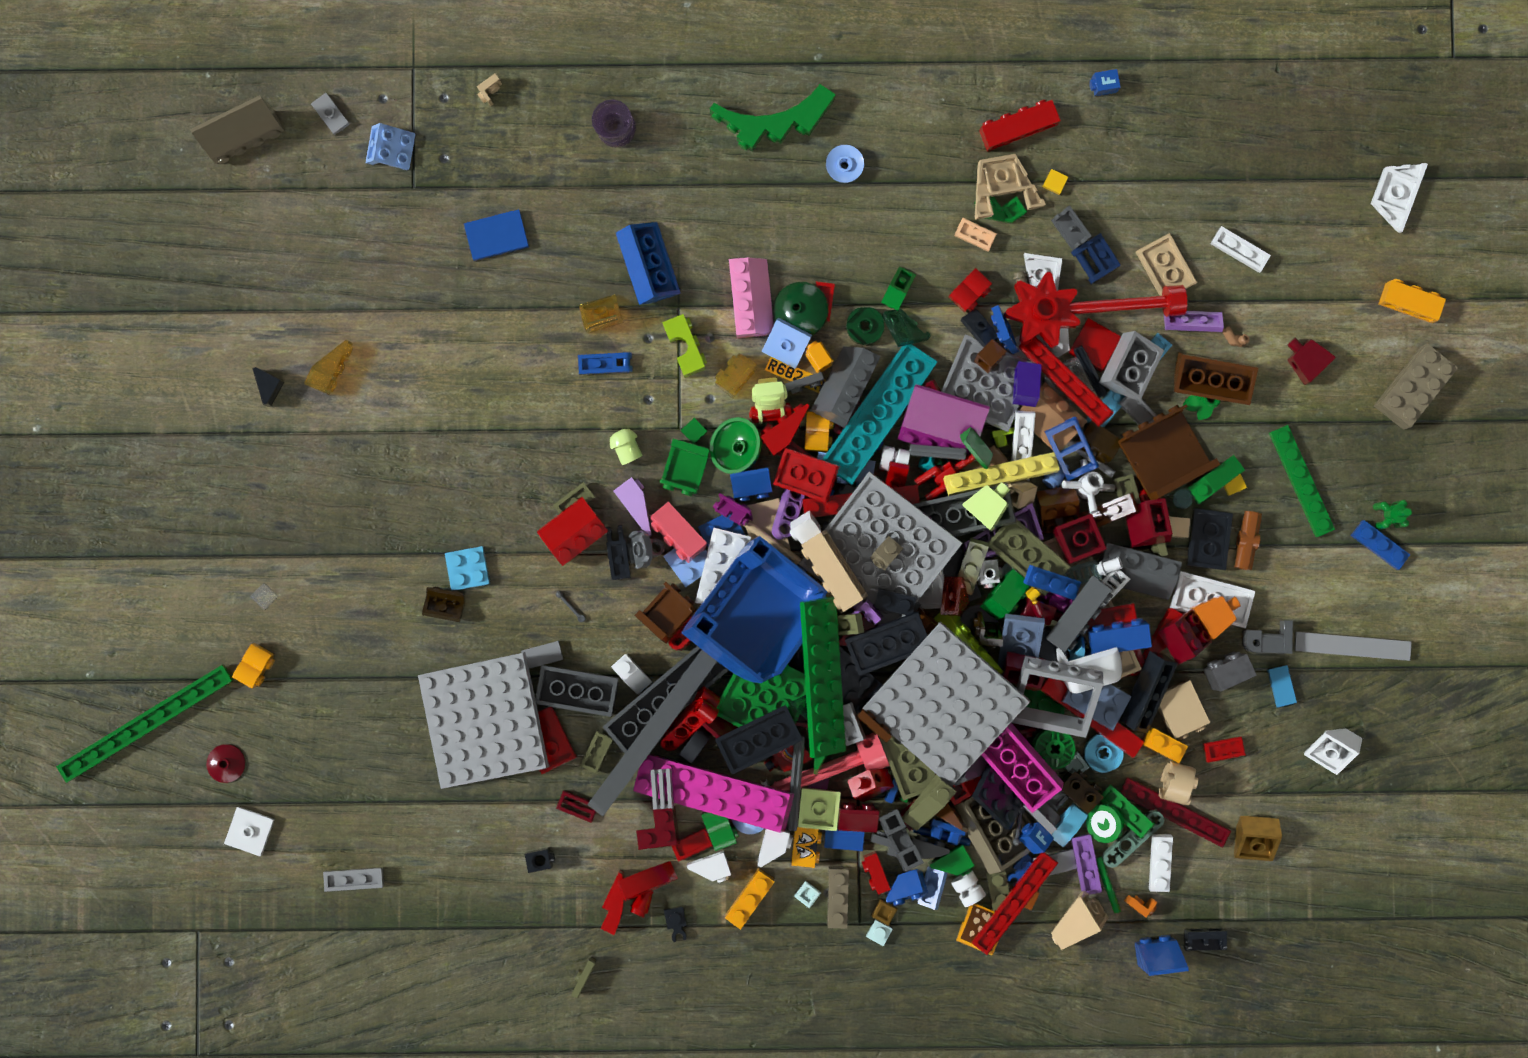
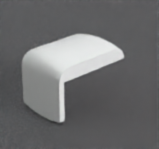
M1117 647L1068 661L1061 649H1056L1058 663L1102 671L1103 686L1115 683L1121 679L1122 662ZM1063 681L1072 693H1081L1094 689L1092 686Z

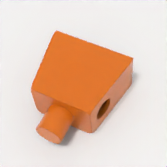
M1217 596L1192 606L1190 609H1193L1194 613L1199 617L1210 638L1215 639L1236 621L1232 611L1241 607L1236 597L1226 601L1223 596Z

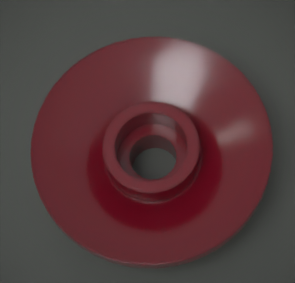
M230 744L215 747L207 758L206 766L208 773L214 780L221 783L237 780L245 769V757L242 751ZM223 760L227 763L225 768L221 766Z

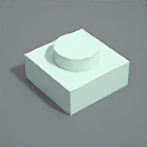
M875 919L866 937L884 946L893 929Z

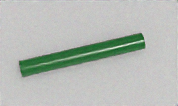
M1102 856L1095 857L1114 914L1119 913L1121 908Z

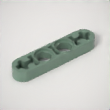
M1150 810L1145 814L1150 820H1152L1150 818L1152 815L1155 817L1159 815L1157 818L1159 822H1153L1155 826L1143 839L1137 837L1129 829L1105 850L1102 857L1108 867H1117L1163 825L1164 817L1158 810ZM1129 840L1131 848L1123 850L1121 848L1122 841ZM1117 847V848L1119 849V851H1120L1123 855L1120 856V854L1118 853V854L1115 856V859H1116L1115 862H1113V861H1109V862H1108V860H1109L1108 855H1109V854H1111L1112 856L1115 855V854L1117 853V851L1115 850V848Z

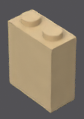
M1185 680L1166 690L1158 711L1170 736L1174 739L1182 740L1189 736V732L1204 730L1206 728L1205 725L1209 724L1210 721L1191 681Z

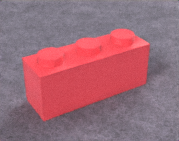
M669 502L651 515L650 525L652 529L662 534L665 543L675 548L676 554L681 560H686L689 563L706 549L707 542Z

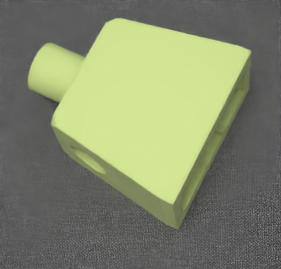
M1002 482L995 490L986 485L962 505L992 531L1009 505L1003 497L1010 489Z

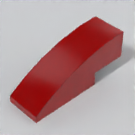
M668 861L619 880L617 884L626 902L673 882L678 877L671 862Z
M619 870L602 908L608 910V914L600 929L612 935H615L624 909L625 900L617 884L619 880L624 879V871Z

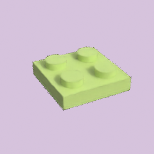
M802 788L798 827L837 831L841 792Z

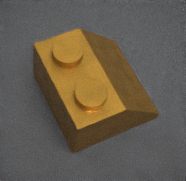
M1240 816L1236 826L1234 858L1273 861L1282 839L1279 819Z

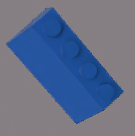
M657 222L631 224L616 232L639 305L654 303L681 293Z

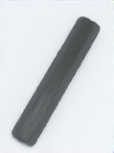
M912 444L909 449L911 456L965 460L967 456V451L964 448Z

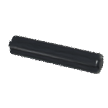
M1083 346L1076 347L1073 350L1097 396L1101 398L1107 395V390L1099 383L1100 377Z

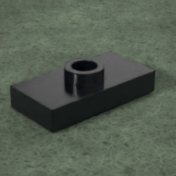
M977 309L961 318L960 321L983 348L992 339L994 341L999 339L995 329Z

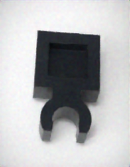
M683 906L664 909L667 929L674 930L672 941L676 942V934L678 933L682 934L683 940H686L687 934L682 929L683 926H687Z

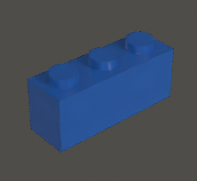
M1133 619L1131 623L1125 624L1123 622H1113L1112 626L1105 627L1104 625H1094L1092 629L1087 630L1091 654L1115 647L1118 648L1119 652L1152 647L1149 624L1145 620L1143 621V619Z

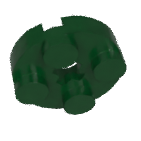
M871 307L855 309L847 319V334L853 342L863 346L877 342L884 331L882 315ZM862 321L870 323L868 331L861 329L862 325L860 323Z

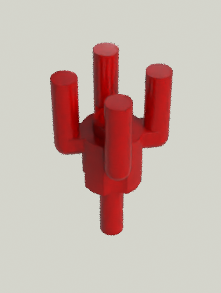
M970 454L965 460H961L955 465L949 461L943 466H934L914 480L919 486L933 478L939 487L925 495L928 501L934 500L947 491L943 479L944 476L959 473L961 469L976 459Z

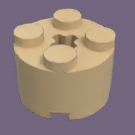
M1173 761L1167 763L1161 777L1163 788L1159 787V797L1182 805H1189L1192 798V789H1196L1198 785V778L1195 777L1196 769Z

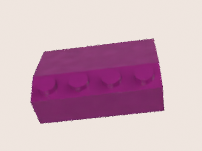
M915 384L897 439L916 445L964 448L968 456L971 452L963 444L960 434L971 427L980 437L990 407Z

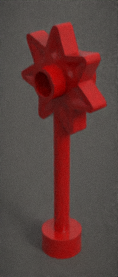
M1046 272L1037 287L1021 280L1017 281L1014 289L1020 303L1008 308L1004 312V316L1022 323L1020 343L1025 344L1037 335H1040L1051 348H1055L1059 344L1060 328H1076L1080 324V320L1074 314L1163 308L1166 317L1184 316L1187 311V293L1184 285H1172L1163 287L1162 296L1072 302L1077 295V290L1074 288L1056 290L1052 273Z

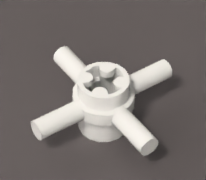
M1087 459L1080 460L1081 467L1088 464ZM1097 472L1084 473L1078 481H1062V488L1076 489L1077 494L1081 498L1088 500L1089 510L1092 514L1098 512L1095 495L1099 491H1115V485L1104 484L1102 476Z

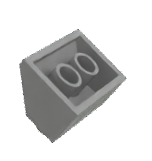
M1136 331L1123 333L1099 383L1115 393L1135 400H1141L1164 350Z

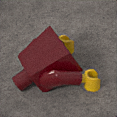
M1034 587L1028 589L1026 597L1017 603L1019 606L1016 610L1021 616L1044 618L1046 625H1050L1052 620L1058 622L1064 612L1058 611L1056 606L1049 603V600L1039 597L1041 594Z

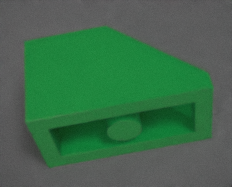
M899 266L881 303L898 311L916 274Z
M962 844L950 849L949 854L936 857L928 862L932 869L957 876L960 874L964 876L972 871L971 868L974 867Z

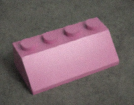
M750 257L729 259L737 338L770 335L774 323L767 259Z

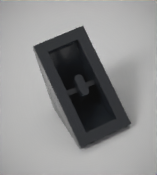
M257 367L252 368L262 404L267 407L272 406L285 382Z

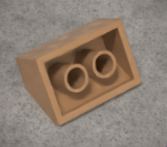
M1046 382L1040 387V398L1036 407L1022 406L1019 411H1035L1034 433L1051 449L1052 447L1044 431L1072 417H1077L1081 428L1087 423V420ZM1073 425L1052 436L1059 451L1077 434V431Z

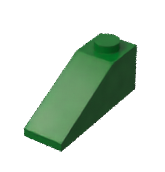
M1232 455L1186 489L1196 503L1200 504L1245 471L1237 458Z

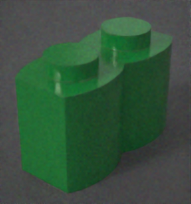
M708 812L701 814L715 851L737 843L736 838L739 835L736 827L731 826L729 821L731 819Z

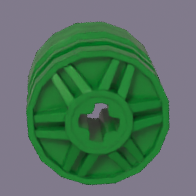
M1045 729L1037 731L1030 743L1054 770L1064 768L1070 764L1076 750L1074 741L1069 734ZM1052 744L1055 746L1058 745L1056 747V749L1058 750L1056 753L1053 751L1050 752L1052 750V748L1050 747Z

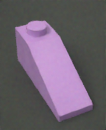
M631 477L616 488L614 493L642 530L651 537L652 532L645 494L642 491L644 486L638 479L634 481Z

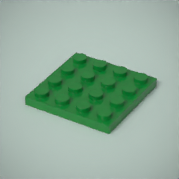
M786 665L781 674L763 683H755L733 673L716 707L719 710L717 716L740 727L786 704L796 724L806 705L805 674Z

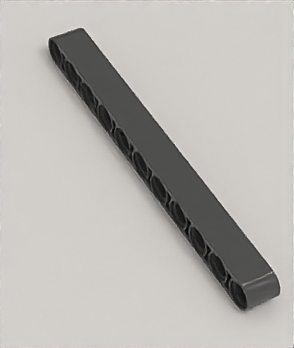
M703 650L699 652L588 803L589 807L601 816L605 815L717 662Z

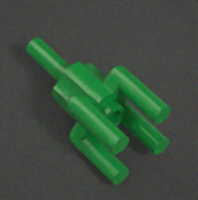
M1396 501L1392 505H1389L1387 502L1375 503L1373 509L1376 511L1383 510L1385 517L1383 521L1375 523V528L1378 530L1386 529L1391 524H1394L1395 528L1407 527L1409 521L1406 518L1412 514L1411 509L1406 508L1407 501Z

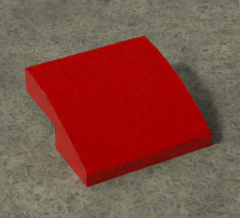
M1088 318L1068 353L1076 357L1073 350L1082 345L1094 368L1102 372L1121 336Z

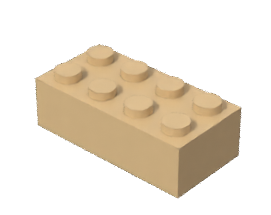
M827 530L817 534L801 545L803 547L801 550L803 555L813 563V571L817 576L822 577L824 580L822 584L828 593H832L835 598L833 602L839 610L842 609L844 612L868 596Z

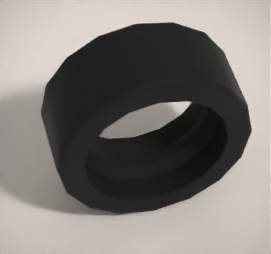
M701 726L692 735L680 752V755L690 763H693L712 734Z

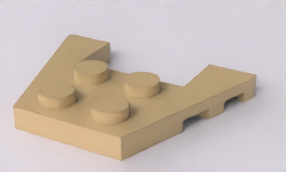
M1016 154L982 159L978 162L975 220L994 215L989 198L993 196L1022 191L1027 210L1042 208L1046 205L1045 201L1036 192L1038 190L1035 185H1032L1028 179V174Z

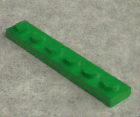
M1286 425L1270 432L1271 440L1315 537L1335 530L1289 426Z

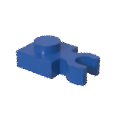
M1028 854L1020 858L1013 865V868L1017 871L1010 873L1007 876V881L1017 878L1018 882L1034 860Z

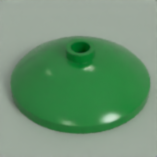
M735 417L724 421L717 427L710 441V456L712 462L719 470L727 474L745 472L755 464L762 448L761 434L756 425L745 418Z

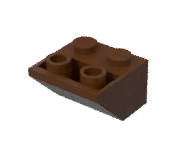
M1059 487L1036 492V506L1042 534L1053 533L1055 527L1080 518L1079 498L1075 489Z

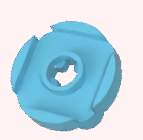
M1100 734L1090 738L1084 747V760L1095 771L1101 773L1110 772L1118 768L1123 760V751ZM1106 748V752L1109 753L1108 756L1100 758L1099 750Z

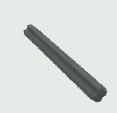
M801 735L803 741L794 744L790 792L794 793V798L787 822V830L796 831L798 824L805 744L804 735Z

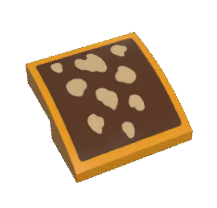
M976 903L969 906L956 941L979 950L971 941L995 911ZM997 942L996 945L992 948V950L989 952V955H991V956L993 955V953H994V951H995V949H996V946H997L998 942Z

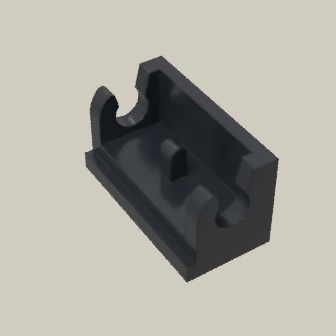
M1223 928L1184 929L1185 951L1227 950V931Z

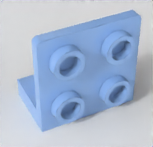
M382 123L373 125L366 163L371 165L382 163L403 170H409L415 133Z

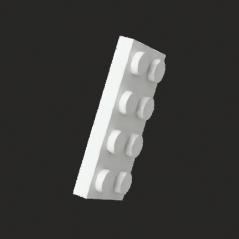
M713 528L695 603H703L740 551L750 542V536Z
M1180 571L1170 608L1187 612L1190 610V607L1217 596H1223L1226 601L1236 597L1241 607L1232 611L1236 621L1231 625L1246 628L1255 591Z

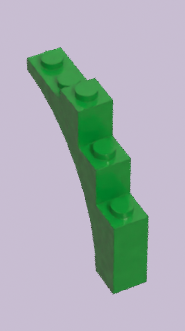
M819 84L812 94L801 103L776 114L762 116L743 115L727 110L716 103H713L710 107L711 118L716 122L726 124L727 129L732 133H739L737 135V142H739L738 145L746 151L749 149L753 152L765 134H767L766 137L774 143L777 141L781 144L793 126H795V130L798 133L810 136L834 102L836 94Z

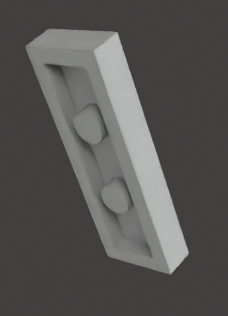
M383 867L323 872L324 892L384 887Z

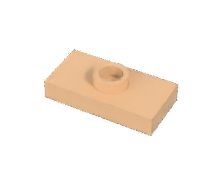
M962 218L954 236L989 252L997 233Z

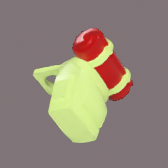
M777 378L759 379L758 384H755V387L752 388V400L755 402V406L751 407L749 412L752 423L759 422V424H763V422L777 421L786 414L788 417L793 414L792 406L790 403L785 402L787 398L786 386L782 382H777Z

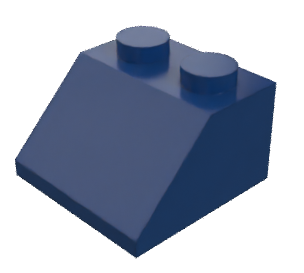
M768 468L730 474L734 499H738L739 502L749 501L752 496H757V499L769 497L768 494L772 493Z

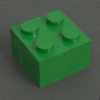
M1012 569L1000 579V583L995 585L980 607L999 621L1001 618H1005V614H1013L1019 606L1017 603L1026 597L1029 585L1024 584L1025 578Z

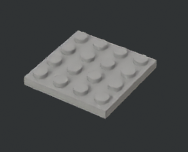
M965 334L941 392L989 406L990 409L985 423L1008 432L1015 417V411L1019 407V405L1012 404L1014 370L1018 361L1033 362L1006 352L1004 358L988 374L974 362L983 346L975 338Z

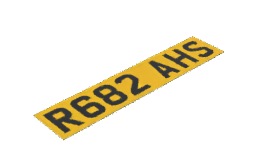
M770 357L765 368L766 371L789 381L813 375L797 367L794 369L773 357ZM824 379V381L820 382V386L814 388L806 386L805 388L820 393L826 380Z

